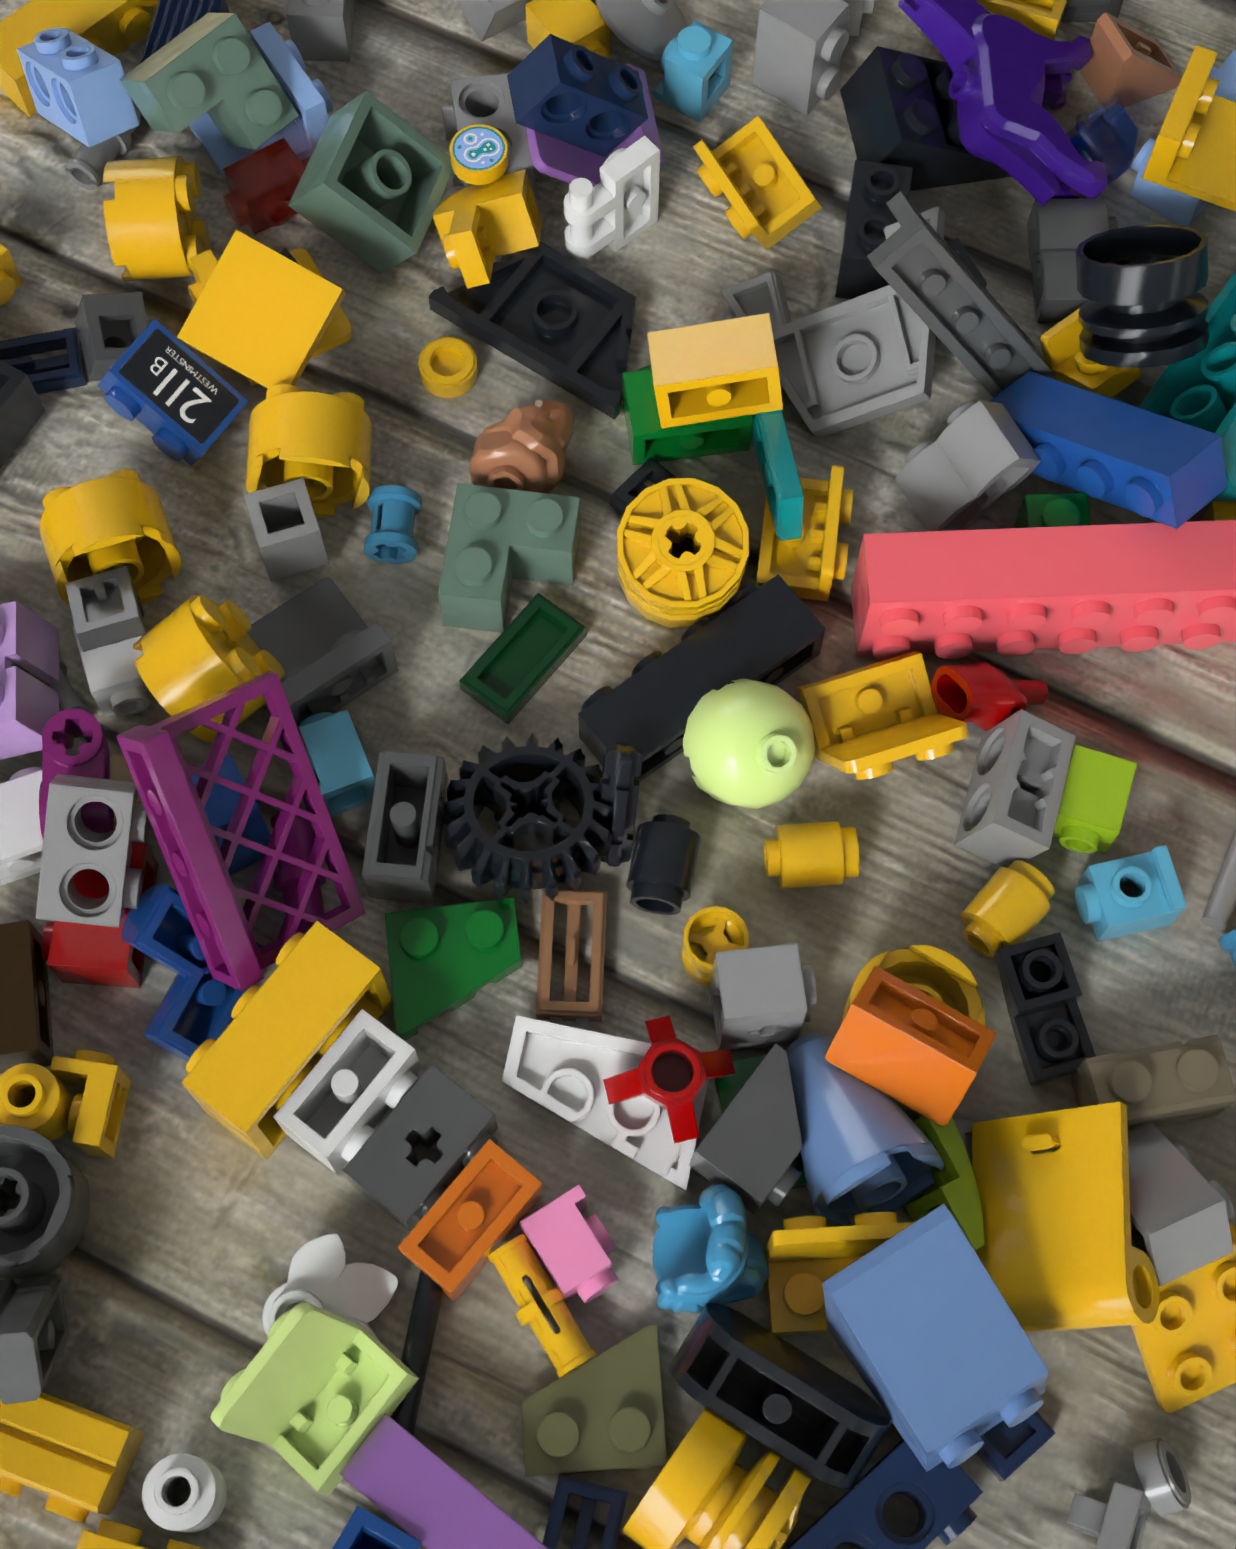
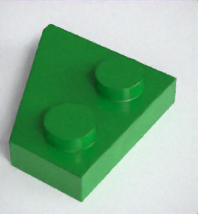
M514 897L384 913L396 1035L403 1040H409L417 1035L418 1028L449 1008L454 1011L473 999L477 991L485 985L498 983L522 967Z

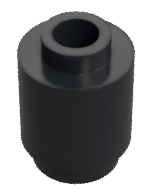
M658 814L653 816L652 821L639 824L626 884L627 888L632 891L630 903L634 907L654 914L675 915L681 912L682 902L690 898L701 837L697 832L690 829L691 824L686 819L675 815Z

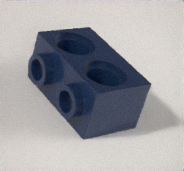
M552 34L545 38L507 75L517 124L603 157L648 119L642 91L643 85L637 70Z

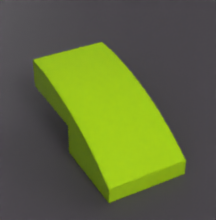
M923 1116L914 1121V1123L938 1149L945 1165L943 1171L935 1167L930 1169L935 1183L923 1193L922 1197L905 1205V1208L912 1221L916 1222L942 1204H945L974 1251L985 1245L984 1222L978 1187L967 1150L953 1118L950 1119L946 1126H941Z

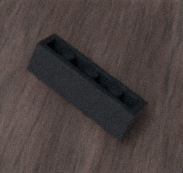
M779 574L762 586L758 583H753L740 591L730 603V608L712 620L710 617H704L691 625L683 634L681 642L664 654L656 651L642 659L633 669L632 676L614 689L611 686H605L594 692L582 705V711L578 713L579 738L602 766L604 752L607 747L616 746L617 743L623 742L628 743L629 746L640 748L643 754L641 776L634 777V779L641 782L684 751L683 738L687 720L702 696L712 689L720 690L725 685L734 683L732 682L733 680L743 678L775 686L820 655L826 628Z

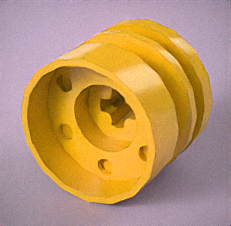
M669 478L645 488L626 507L617 529L618 580L628 602L647 620L668 628H689L704 617H710L712 620L730 606V603L738 594L749 557V528L739 506L719 487L696 478ZM686 537L694 541V554L685 551L681 554L680 558L671 555V541L680 544Z
M706 1407L624 1526L622 1532L644 1549H675L685 1537L697 1545V1549H780L798 1521L803 1495L812 1477L796 1466L779 1490L775 1492L765 1482L781 1458V1455L771 1449L747 1471L737 1463V1459L748 1434Z

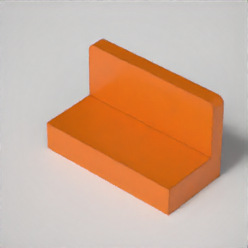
M874 966L852 1002L825 1058L834 1066L941 1126H946L978 1073L997 1033L883 969Z
M489 1139L397 1248L405 1257L442 1287L444 1294L455 1302L489 1262L488 1255L503 1245L518 1227L520 1221L527 1216L543 1196V1183Z

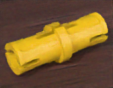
M525 1233L511 1239L488 1255V1259L495 1265L520 1309L515 1314L522 1327L529 1324L555 1366L559 1378L597 1356L596 1351L589 1345L581 1328L564 1302L567 1297L563 1296L558 1286L555 1287L542 1263L529 1245ZM526 1278L531 1279L558 1324L560 1333H554L524 1282Z

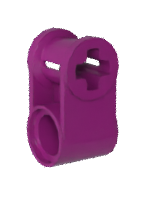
M75 708L61 710L50 717L44 726L42 734V781L39 789V820L42 838H44L49 783L57 774L110 780V751L108 743L103 736L100 723L92 714L85 710ZM85 737L87 743L81 744L79 754L74 756L68 755L66 750L73 747L74 738ZM95 801L82 806L81 818L88 829L97 833H106L114 829V811L107 804Z

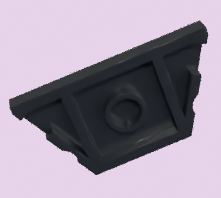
M541 241L538 247L515 252L514 256L507 261L494 262L491 280L488 284L468 289L465 284L448 293L444 286L429 295L431 311L614 420L620 414L623 373H626L636 311V296Z

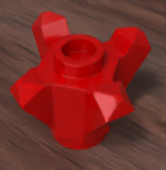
M670 1015L647 1020L645 1024L651 1046L638 1068L603 1080L609 1105L644 1096L667 1110L674 1144L699 1138L692 1101L704 1081L736 1074L730 1049L700 1052L676 1037Z

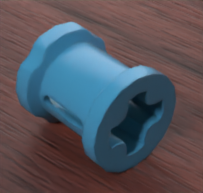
M399 485L378 486L370 490L367 504L368 508L372 511L371 532L365 538L364 554L376 562L396 565L415 560L418 543L413 539L415 515L419 514L422 510L421 496L416 491Z

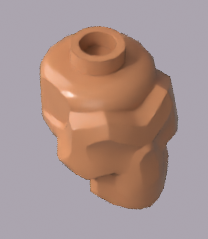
M537 400L535 405L512 409L506 419L486 427L476 439L469 466L472 484L549 494L563 476L566 465V449L571 440L574 427L572 410L567 405L554 400Z

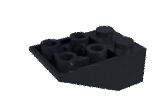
M877 46L840 89L857 160L913 167L910 191L1012 177L997 164L971 155L962 145L959 135L957 101L949 96V85L953 76L947 62Z

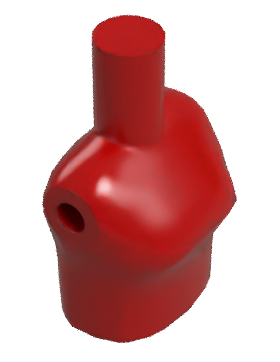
M977 662L971 665H945L939 667L932 679L931 694L935 705L943 715L966 723H973L980 729L988 731L1020 709L1026 711L1027 704H1043L1048 697V688L1042 680H1011L999 668L987 662Z

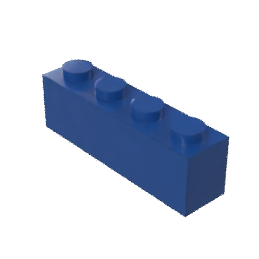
M1031 371L1025 373L990 400V402L1003 404L1034 452L1041 461L1032 471V474L1137 513L1143 517L1177 529L1227 488L1221 435Z

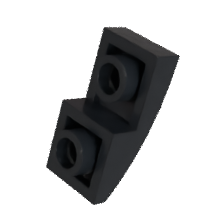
M1061 932L997 949L995 954L1003 993L1030 1086L1072 1074L1086 1058L1096 1057L1077 1003V999L1082 996V992Z

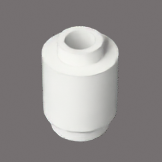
M173 1454L158 1461L148 1472L142 1488V1502L149 1518L156 1525L164 1529L183 1533L199 1532L211 1526L223 1512L227 1499V1486L220 1470L211 1462L190 1454ZM185 1478L191 1487L190 1497L183 1505L175 1507L173 1501L174 1490L179 1481Z

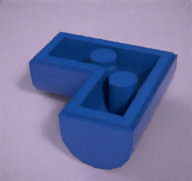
M157 884L147 889L140 896L137 909H130L123 923L121 935L123 941L177 973L143 1035L159 1048L188 1062L195 1050L209 1038L217 1040L233 1020L231 1017L233 1007L250 987L240 991L212 977L179 892L167 884ZM256 942L258 949L263 947L262 945Z

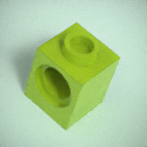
M1075 744L1072 750L1053 838L1059 839V843L1063 847L1074 852L1091 854L1099 851L1106 854L1120 833L1137 763Z

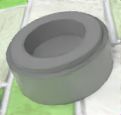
M1158 1437L1134 1446L1133 1457L1142 1488L1154 1510L1160 1516L1165 1517L1188 1509L1191 1503L1190 1486L1181 1461L1170 1443Z

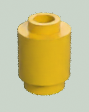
M838 821L779 824L775 826V838H764L763 853L766 877L777 876L780 889L843 885L844 878H858L859 845L855 826L840 827Z
M1014 860L1008 868H999L960 914V920L965 927L962 933L964 939L977 952L989 958H993L996 955L997 949L1024 942L1050 911L1049 900L1055 894L1053 885L1038 869L1021 860Z
M24 1063L9 1068L0 1076V1123L3 1126L28 1128L43 1135L51 1142L66 1132L73 1097L67 1087L48 1069L38 1064Z

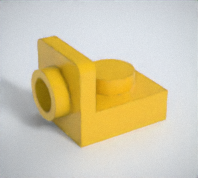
M1079 308L1041 335L1040 344L1043 358L1055 374L1052 379L1112 398L1141 377L1140 368L1106 366L1086 359L1080 351L1079 336L1083 327L1079 323Z
M76 1050L73 1059L53 1056L50 1071L63 1083L85 1087L84 1093H77L72 1100L68 1115V1131L70 1134H74L72 1142L85 1154L114 1159L132 1080L118 1065H114V1057L97 1051Z

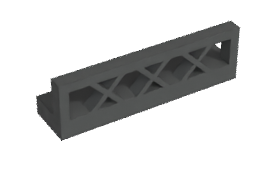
M900 191L886 204L901 227L867 256L877 272L994 398L1028 371L1049 378L1055 376L1031 339L906 196Z

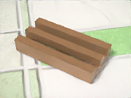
M542 888L536 1000L537 1020H550V1017H562L563 1021L589 1018V1022H602L607 890L577 889L575 891L573 889H558V895L552 902L545 895ZM555 904H568L563 1001H551ZM581 905H593L589 1002H577Z

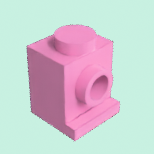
M580 1185L575 1186L520 1221L522 1233H525L528 1243L535 1255L542 1263L555 1287L558 1286L563 1296L567 1297L564 1301L565 1303L578 1295L584 1303H588L619 1282L612 1269V1262L607 1256L616 1250L610 1235L596 1214H592L584 1219L580 1213L587 1208L586 1195Z

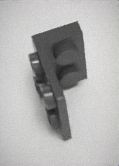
M329 577L323 578L252 623L251 630L247 632L260 651L266 650L284 669L285 674L280 679L299 733V725L306 718L321 712L335 713L399 671L391 638L378 621L368 627Z

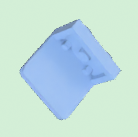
M270 22L251 30L250 36L299 116L257 149L229 146L207 112L189 125L228 186L235 191L244 190L312 156L329 120L327 113L333 111L332 101L323 83L318 78L311 81L305 73L306 68L303 58L291 39L283 42Z

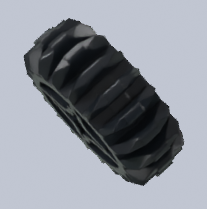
M533 733L527 739L526 746L515 747V744L506 735L501 743V752L495 753L482 745L480 752H478L479 764L463 760L462 766L459 768L460 780H450L446 790L448 802H444L441 812L442 823L446 825L444 830L445 845L450 851H454V863L459 868V871L472 869V882L475 883L477 888L494 880V892L500 900L511 888L520 889V897L525 904L532 898L533 890L543 888L545 895L553 902L554 898L558 895V883L562 882L577 891L578 887L582 884V872L596 875V872L600 869V855H608V852H610L613 835L598 821L600 819L608 823L611 822L613 807L599 802L603 773L600 770L599 764L585 766L586 757L581 748L564 755L563 744L558 737L548 748L539 747V742ZM564 798L573 804L580 815L581 821L576 829L565 823V815L560 813V803ZM485 806L494 812V818L498 822V832L493 838H490L483 831L477 821Z

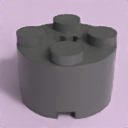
M0 1126V1277L7 1279H22L23 1277L46 1275L59 1268L62 1261L72 1253L81 1240L90 1214L89 1183L77 1164L43 1135L19 1126ZM21 1196L20 1203L16 1209H8L7 1212L2 1210L6 1198L18 1199Z

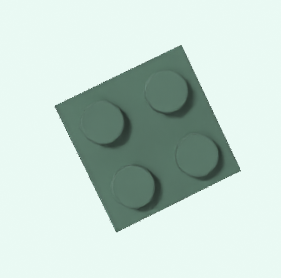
M364 91L330 115L288 206L381 274L417 254L433 218L432 215L438 207L453 173L451 159L448 154L368 91Z

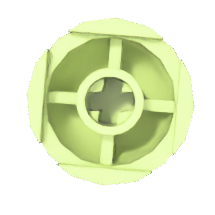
M745 678L733 680L732 682L734 683L727 684L720 690L712 689L701 697L688 717L683 738L684 756L690 758L691 769L695 774L692 778L696 785L714 799L729 805L757 809L780 803L800 787L811 770L815 753L813 724L801 703L778 686Z

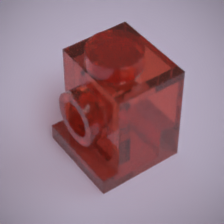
M284 138L223 168L229 188V193L224 195L223 199L238 227L247 224L253 234L257 235L272 226H280L286 223L293 215L298 213L289 207L288 204L304 173L305 167Z

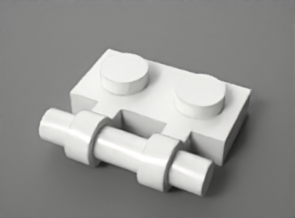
M645 135L628 148L617 149L606 159L603 166L600 167V182L594 187L586 178H576L569 185V192L565 195L563 201L564 216L569 223L565 230V247L571 255V259L584 267L590 265L593 262L594 254L606 245L614 252H617L658 222L660 149Z

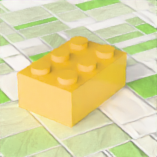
M318 921L313 924L306 934L298 932L285 943L276 958L275 963L278 966L261 987L255 984L243 993L231 1012V1017L234 1020L217 1040L209 1038L195 1050L186 1065L188 1075L181 1082L208 1115L266 1160L287 1136L273 1116L360 1010L363 1009L380 1022L393 1006V1001L381 968Z

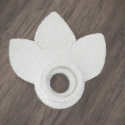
M338 1233L316 1237L298 1249L292 1257L287 1282L277 1287L268 1297L262 1314L265 1333L268 1335L273 1323L285 1313L289 1305L308 1302L363 1326L378 1340L368 1323L374 1320L388 1305L397 1288L398 1279L396 1275L374 1263L353 1262L345 1264L346 1254L344 1245Z

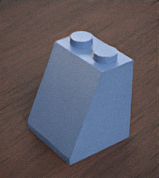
M942 1204L822 1283L827 1329L926 1472L943 1461L949 1469L960 1465L984 1445V1441L980 1437L982 1434L1003 1420L1009 1428L1014 1427L1033 1415L1043 1405L1044 1400L1040 1395L1045 1392L1049 1370L945 1204Z

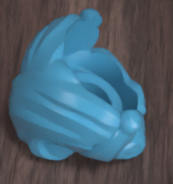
M723 1183L713 1184L702 1191L699 1204H680L672 1208L662 1206L656 1211L655 1221L659 1226L653 1239V1268L658 1280L655 1287L658 1294V1307L664 1310H672L674 1313L690 1312L698 1314L702 1312L707 1303L726 1305L752 1298L762 1291L763 1284L769 1277L767 1254L764 1247L758 1244L755 1235L747 1231L746 1210L741 1196L732 1187Z

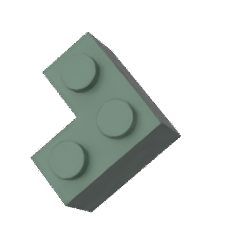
M208 12L119 79L152 130L180 133L207 112L229 146L257 149L299 116L236 13Z
M457 483L438 591L443 626L502 633L505 630L513 579L573 585L581 535L580 497Z

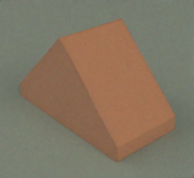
M1107 12L1097 19L1090 40L1092 58L1081 69V74L1106 114L1179 86L1182 77L1157 39Z

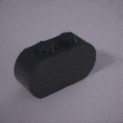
M707 1303L669 1365V1371L674 1380L694 1400L819 1480L836 1487H853L891 1425V1420L883 1408L860 1387L746 1315L722 1304Z

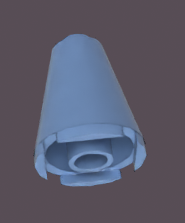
M810 1033L795 1040L788 1047L787 1057L803 1145L800 1156L815 1215L825 1217L827 1227L852 1226L848 1216L864 1211L868 1213L895 1212L905 1207V1205L914 1201L935 1183L930 1172L932 1167L943 1171L945 1163L938 1149L893 1098L826 1060L825 1055L835 1036L823 1037L821 1033Z

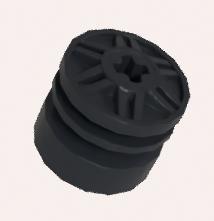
M1167 224L1135 225L1093 235L1079 244L1076 250L1077 290L1083 298L1088 299L1087 302L1082 304L1078 313L1079 323L1083 327L1079 341L1080 351L1086 359L1100 365L1120 368L1154 367L1188 359L1207 347L1209 323L1205 319L1209 311V301L1202 293L1197 292L1206 286L1208 280V238L1201 231L1186 226Z

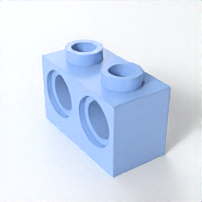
M59 27L41 31L34 37V42L17 48L37 113L86 146H94L139 126L132 99L119 80L125 75L121 61L68 28Z

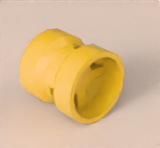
M718 906L700 909L689 918L684 928L681 961L685 972L693 981L710 987L715 952L748 949L749 932L745 922L736 912L726 907Z

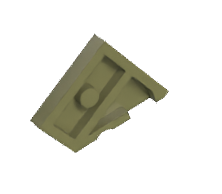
M657 1325L643 1327L521 1401L526 1477L665 1467L667 1464Z

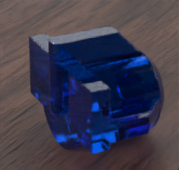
M1116 95L1087 117L1083 113L1078 114L1075 127L1069 130L1066 135L1084 159L1089 162L1099 161L1106 164L1108 184H1110L1132 165L1139 129L1124 109L1121 99Z

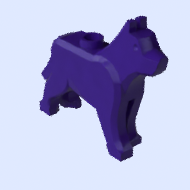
M976 0L899 1L898 7L933 43L951 69L953 77L949 85V96L957 101L959 135L966 151L975 157L1000 166L1021 184L1042 207L1050 199L1086 198V196L1096 198L1107 187L1106 164L1099 161L1089 162L1077 152L1060 124L1042 107V105L1051 107L1052 110L1061 109L1067 103L1066 92L1072 79L1069 71L1072 68L1081 70L1092 58L1090 39L1080 35L1074 40L1065 42L1048 39L1016 20L990 13Z

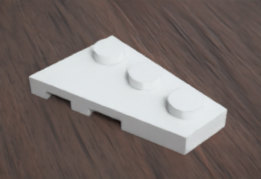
M516 1015L502 1082L681 1189L687 1190L691 1170L689 1163L695 1150L697 1138L674 1144L667 1110L644 1096L610 1105L608 1102L603 1080L638 1068L651 1046L650 1043ZM708 1080L704 1081L692 1101L698 1130Z

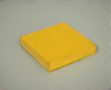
M235 230L177 338L266 389L279 384L295 386L346 292L330 281L242 232Z

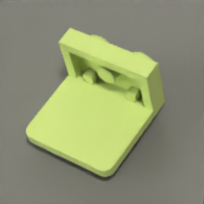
M301 1302L293 1309L282 1314L273 1323L267 1335V1342L246 1369L236 1373L227 1382L221 1393V1401L211 1414V1421L221 1431L271 1445L317 1492L330 1495L343 1479L339 1474L383 1416L385 1414L388 1416L393 1414L419 1380V1377L363 1326L308 1302Z

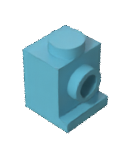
M694 21L691 26L682 29L678 37L673 38L669 42L662 55L660 67L664 70V78L654 90V98L701 123L730 85L733 40L697 21Z
M348 710L336 714L321 712L303 720L299 725V730L330 817L371 802L373 800L375 778Z
M1167 845L1154 847L1148 853L1090 865L1078 881L1079 886L1075 888V901L1079 915L1085 924H1092L1097 942L1170 926L1187 907ZM1131 883L1135 898L1126 896L1121 891L1120 885Z

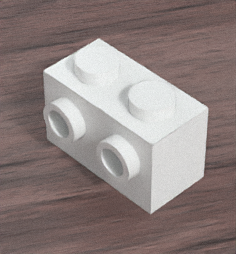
M361 1009L273 1117L287 1136L337 1174L346 1162L351 1161L376 1131L373 1128L389 1108L394 1109L419 1080L417 1074L422 1067L416 1050Z

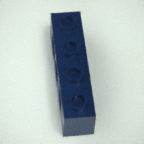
M902 1439L786 1549H834L841 1543L852 1544L858 1549H925L937 1536L945 1545H948L977 1518L978 1515L971 1509L970 1505L983 1491L960 1465L949 1469L943 1461L926 1472L908 1444ZM892 1494H902L908 1497L917 1508V1527L907 1537L895 1535L884 1523L882 1515L883 1506L887 1498Z

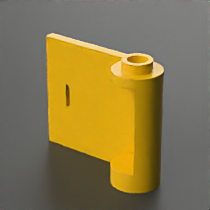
M1119 1101L972 1123V1169L981 1201L985 1243L983 1247L975 1252L1024 1332L1035 1333L1151 1323L1158 1312L1159 1286L1150 1258L1145 1252L1131 1245L1127 1105ZM1058 1149V1150L1055 1151V1152L1040 1153V1154H1037V1153H1036V1152H1038V1151Z

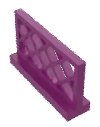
M266 672L151 727L138 725L116 736L214 979L242 991L264 979L261 970L276 962L280 950L294 934L298 932L306 934L316 921L333 932L366 914L277 673ZM264 695L271 717L262 741L236 731L235 728L245 703ZM225 713L221 724L210 720ZM197 725L217 732L203 769L185 762L175 737ZM232 738L258 749L244 786L218 776ZM279 738L284 750L276 747ZM272 755L288 761L294 775L284 802L259 792ZM190 774L200 777L196 788ZM214 783L241 793L227 831L211 826L204 811ZM255 799L281 809L267 847L241 837ZM302 799L306 810L299 808ZM295 816L311 821L316 834L306 862L282 853ZM214 835L224 838L220 849ZM238 844L264 854L250 892L235 887L228 872ZM324 858L329 870L321 868ZM278 860L303 868L289 906L265 898ZM321 875L333 880L341 905L317 917L304 912L317 876ZM237 895L247 898L243 908ZM261 904L285 912L286 916L277 939L258 949L251 930ZM301 918L310 921L298 928Z

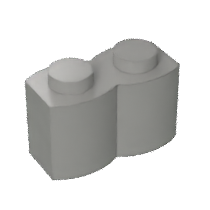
M973 400L961 405L950 414L947 419L948 426L941 433L937 441L929 440L912 449L906 456V465L898 473L895 481L928 531L968 529L993 506L997 499L1019 485L1040 463V458L1034 452L1002 403Z

